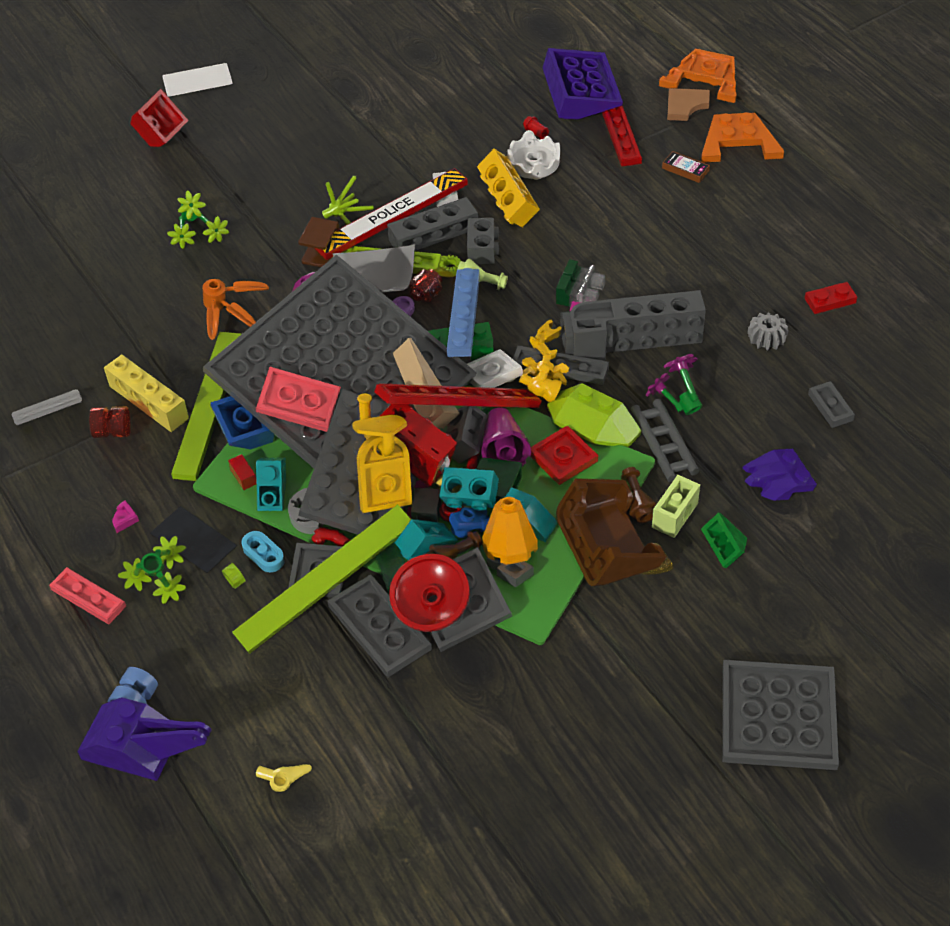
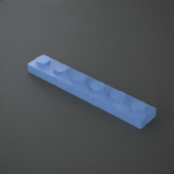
M464 268L456 272L447 357H468L472 355L480 280L479 269Z

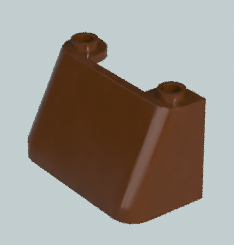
M575 478L557 507L556 518L586 581L591 586H603L657 569L666 559V555L658 543H648L644 547L626 512L633 502V494L626 480Z

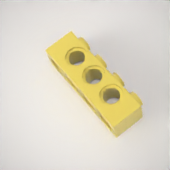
M122 354L104 367L109 386L170 432L189 419L184 399Z

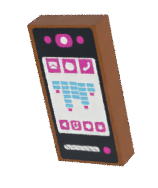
M672 151L662 163V169L700 183L709 172L710 165Z

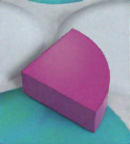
M126 500L117 506V511L112 520L117 533L139 521L138 516Z

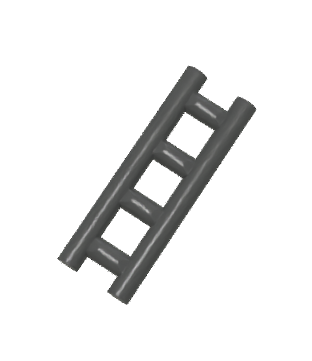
M654 400L653 405L655 408L644 411L640 409L639 405L632 406L630 410L667 481L673 482L676 478L675 472L688 469L691 475H697L700 470L662 400ZM659 416L664 425L651 428L647 419ZM669 433L673 442L660 446L656 437ZM678 451L683 460L670 464L665 455Z

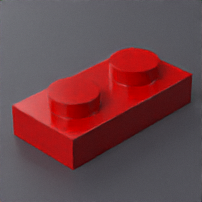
M844 282L806 292L805 300L813 313L817 314L855 304L857 295L849 283Z

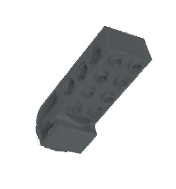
M701 291L578 303L571 311L561 312L560 315L564 352L568 355L606 361L607 352L702 343L706 309Z

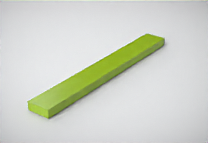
M219 332L210 361L236 340L241 333ZM207 374L204 376L171 473L173 479L197 480L217 420L210 403L223 399L226 391Z
M397 504L232 631L233 635L250 654L396 541L411 519Z

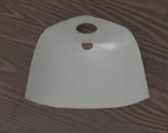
M415 244L370 251L333 253V257L338 255L373 286L381 290L382 293L397 292L408 288L411 282Z

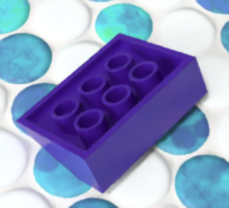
M548 48L542 68L558 118L581 119L622 106L623 101L605 53Z

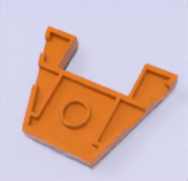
M695 49L681 60V64L677 68L673 67L669 70V74L666 77L662 76L659 80L660 87L674 89L678 88L682 78L695 82L709 83L713 86L719 85L721 87L718 91L717 99L732 103L736 102L735 62L733 56Z
M756 113L717 114L713 116L703 148L701 162H720V147L761 145L764 159H783L784 150Z

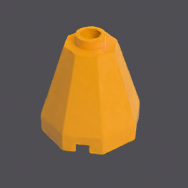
M505 497L494 505L482 537V546L489 559L494 560V557L500 558V562L506 565L528 561L531 557V552L534 551L535 553L538 550V540L520 500L513 497Z

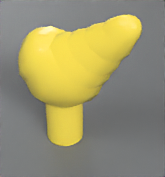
M306 764L279 767L275 770L259 766L256 771V777L269 780L270 786L275 792L286 791L295 780L309 773L312 766Z

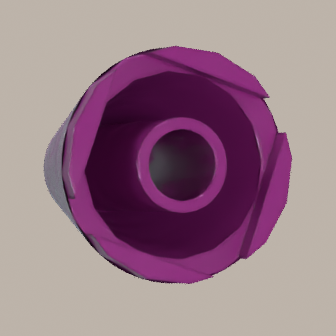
M492 409L488 413L481 448L482 459L491 458L521 462L523 467L526 463L525 460L531 455L530 443L507 409Z

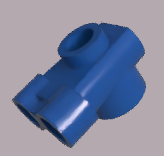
M462 508L459 512L451 513L449 521L452 525V533L459 538H467L469 531L479 530L484 532L490 518L487 515V509Z

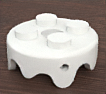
M528 130L519 141L513 140L511 142L510 149H507V155L519 176L538 180L551 175L558 168L560 163L559 142L554 144L549 136H546L544 139H537L534 132Z

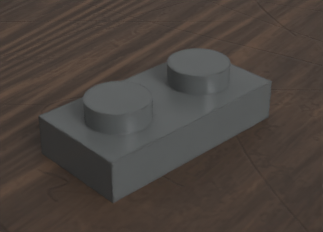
M831 381L809 388L808 395L831 428L854 420L855 414Z

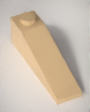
M408 338L393 352L405 385L442 386L412 338ZM414 405L418 414L428 418L439 429H444L460 414L455 406Z

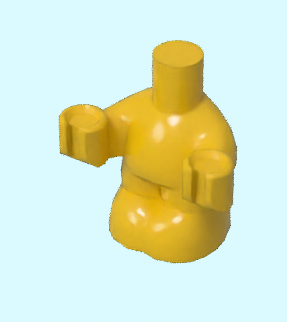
M542 362L537 376L530 377L523 373L519 382L527 385L528 390L534 395L552 402L559 393L562 381L547 378L550 366Z

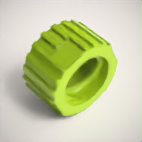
M233 563L222 570L224 577L234 589L246 581Z

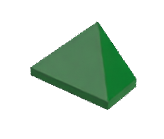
M717 513L701 528L723 568H727L745 552L747 537L721 513Z

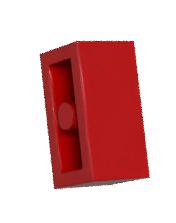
M242 454L228 460L230 470L243 490L257 484L256 475Z

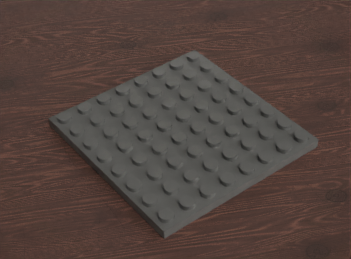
M335 255L203 366L205 374L313 468H315L327 432L256 412L269 367L340 386L341 389L337 402L342 389L357 394L366 393L371 395L373 399L385 402L374 393L376 384L405 385L393 352L408 338H412L442 386L465 387L477 374L459 357H447L446 346L338 255ZM409 404L413 408V410L416 411L414 405Z

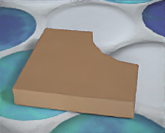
M669 88L667 120L688 121L689 116L693 112L700 109H709L710 90Z

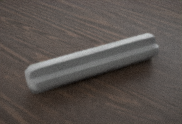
M78 389L14 411L12 412V418L16 425H20L81 403L82 398Z

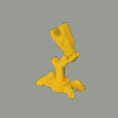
M548 320L538 329L537 335L535 337L530 336L529 340L532 347L538 349L543 355V359L538 363L531 357L523 359L522 364L527 367L523 370V373L537 376L540 372L538 371L539 366L543 362L550 366L547 378L560 380L562 384L566 385L567 380L562 373L569 372V367L564 363L554 366L550 361L556 357L557 349L549 350L545 342L547 343L558 338L561 335L562 327L559 326L556 329H551L553 321Z

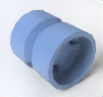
M129 667L119 682L120 686H116L108 702L122 697L147 704L146 700L152 697L158 687V683L148 672L137 667Z

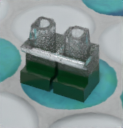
M569 259L556 287V304L571 307L572 301L580 303L598 301L599 290L596 289L603 290L605 275L595 273V265H591L587 269L578 266V261Z

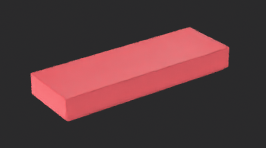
M67 567L49 585L53 592L107 624H110L126 607L125 601Z

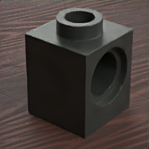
M430 487L415 488L411 508L412 519L439 523V508L442 505L440 489Z

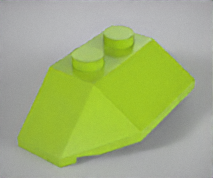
M583 383L560 391L556 399L547 404V409L555 425L561 428L568 425L579 437L593 444L629 447L641 435V429L622 402Z

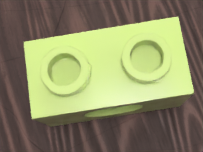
M677 475L653 509L652 528L675 538L698 504L700 484Z

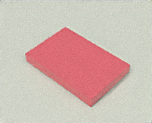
M269 367L256 412L327 432L341 387Z

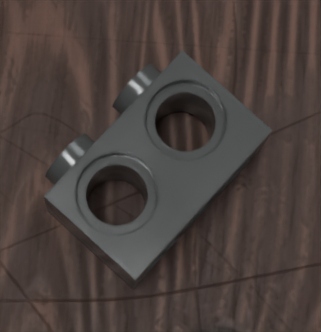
M468 218V259H471L477 265L495 264V255H499V242H495V240H499V227H494V218Z
M462 406L457 409L460 414L447 426L446 433L451 435L457 442L452 459L459 464L480 452L488 415L476 406Z

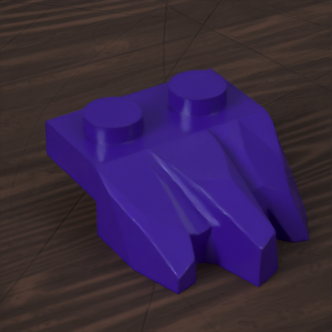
M793 449L772 450L743 467L747 473H751L745 482L751 487H762L761 496L773 501L789 500L792 493L813 491L817 485Z

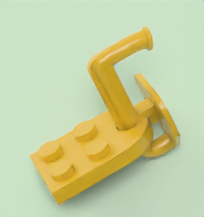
M366 393L360 394L357 397L360 420L352 423L353 429L358 434H364L367 439L363 442L357 454L360 510L363 513L394 508L397 504L400 507L412 505L409 452L406 445L395 436L396 433L407 426V421L398 415L371 418L370 402L372 401V396Z

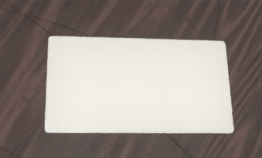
M227 63L163 75L168 97L233 84Z

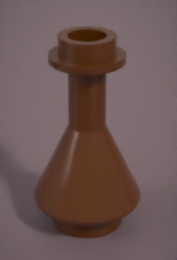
M628 467L622 471L621 480L628 482L633 494L629 515L631 518L637 519L639 523L649 522L653 519V509L657 503L641 490L637 480L640 476V471L636 470L635 467Z
M469 531L467 533L468 538L454 545H430V551L425 554H440L453 560L458 554L471 547L474 549L478 547L480 549L479 546L482 545V539L478 532L472 533Z

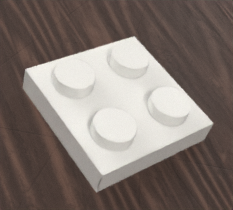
M501 349L467 364L477 373L470 382L474 387L495 388L504 383L512 382L523 374L522 366Z

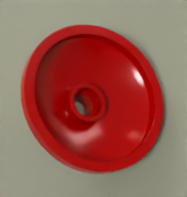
M423 554L410 559L396 572L390 585V603L398 619L406 626L423 632L438 631L453 624L465 611L470 596L469 582L464 570L451 558L440 554ZM431 596H437L434 602L428 601Z

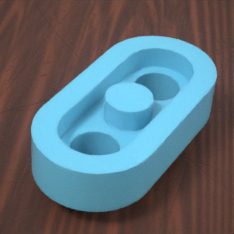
M252 531L242 538L244 553L263 571L276 572L283 567L284 555L282 550L264 533Z

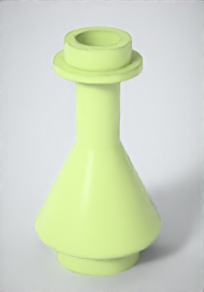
M471 259L459 263L457 270L464 268L479 269V282L485 281L496 284L497 290H500V288L505 289L508 276L504 275L503 272L500 276L486 273Z

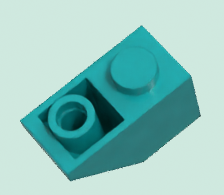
M260 458L256 461L257 511H283L286 489V458Z

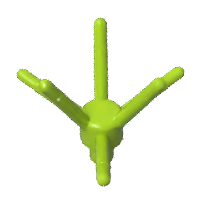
M356 176L351 178L337 200H335L330 183L326 182L331 203L329 208L322 211L324 218L327 219L333 215L335 217L340 216L348 225L351 222L343 213L374 209V206L349 207L359 202L358 199L351 200L355 196L354 193H351L343 200L355 182Z

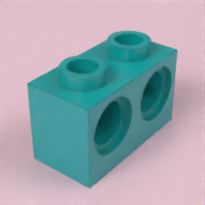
M444 467L440 498L451 508H462V505L471 506V508L476 510H486L487 507L494 508L499 478L491 470ZM462 485L459 492L452 493V489L455 486ZM487 487L484 494L476 495L479 488Z

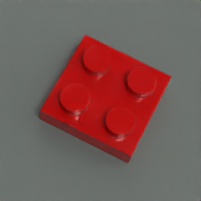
M568 425L530 447V457L558 485L598 462V454Z

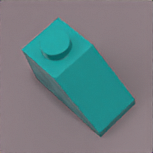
M511 487L505 497H513L520 500L536 538L546 542L556 527L557 520L535 496Z
M411 519L395 541V544L401 550L402 556L410 560L429 552L430 545H454L458 539L444 523Z

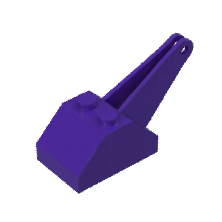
M121 697L101 706L78 749V754L81 760L157 781L169 756L204 745L207 741V736L211 733V728L198 721L169 720L147 704Z

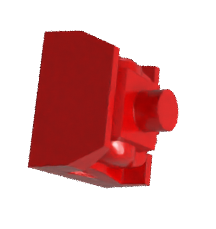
M160 89L132 116L130 124L149 146L160 147L166 144L189 120L163 90Z

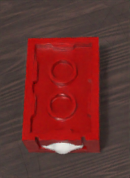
M391 404L380 416L398 415L407 421V426L396 433L395 436L408 449L410 472L431 487L443 474L444 467H449L457 442L451 435L434 426L428 418H424L414 411L409 404Z

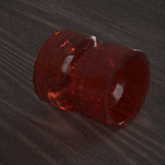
M107 406L91 408L89 423L93 438H105L109 434H112L113 437L129 436L130 413L127 406H113L111 410Z

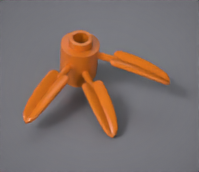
M207 280L203 284L202 289L203 303L207 308V332L209 338L213 340L217 335L220 310L224 306L227 307L226 310L249 327L256 323L253 317L237 303L233 302L230 305L226 302V291L268 290L269 286L256 281L234 282L231 287H225L221 280Z

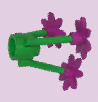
M687 354L682 357H676V359L664 365V368L671 367L669 372L677 370L681 373L688 390L679 396V402L666 390L667 387L664 385V382L670 378L668 373H664L660 378L655 379V384L648 387L646 396L654 395L656 391L660 394L663 393L675 406L678 413L684 410L686 415H690L700 410L703 405L695 392L688 373L689 368L693 367L692 363L698 359L693 357V354Z

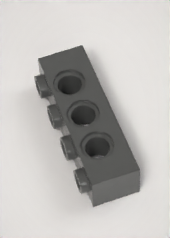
M465 197L387 224L389 241L394 248L415 244L414 251L467 233L468 218H478V212L468 198Z

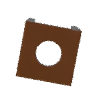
M311 217L298 241L299 245L308 247L301 259L303 264L322 267L331 260V258L326 260L314 248L326 249L334 232L339 229L338 222Z

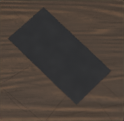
M181 506L150 532L159 540L162 536L165 537L168 542L174 536H177L176 546H186V549L179 554L206 573L237 546Z

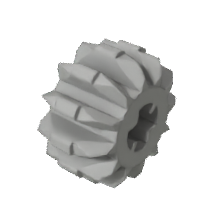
M769 312L766 315L759 313L757 317H752L748 327V337H750L751 344H756L758 349L765 347L767 351L770 347L777 350L779 345L784 344L788 335V326L785 323V319L779 318L778 314L770 315Z

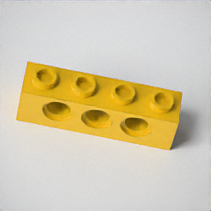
M493 149L477 166L481 173L480 177L488 184V191L496 198L497 206L504 211V218L512 225L515 223L523 227L540 209L509 158Z

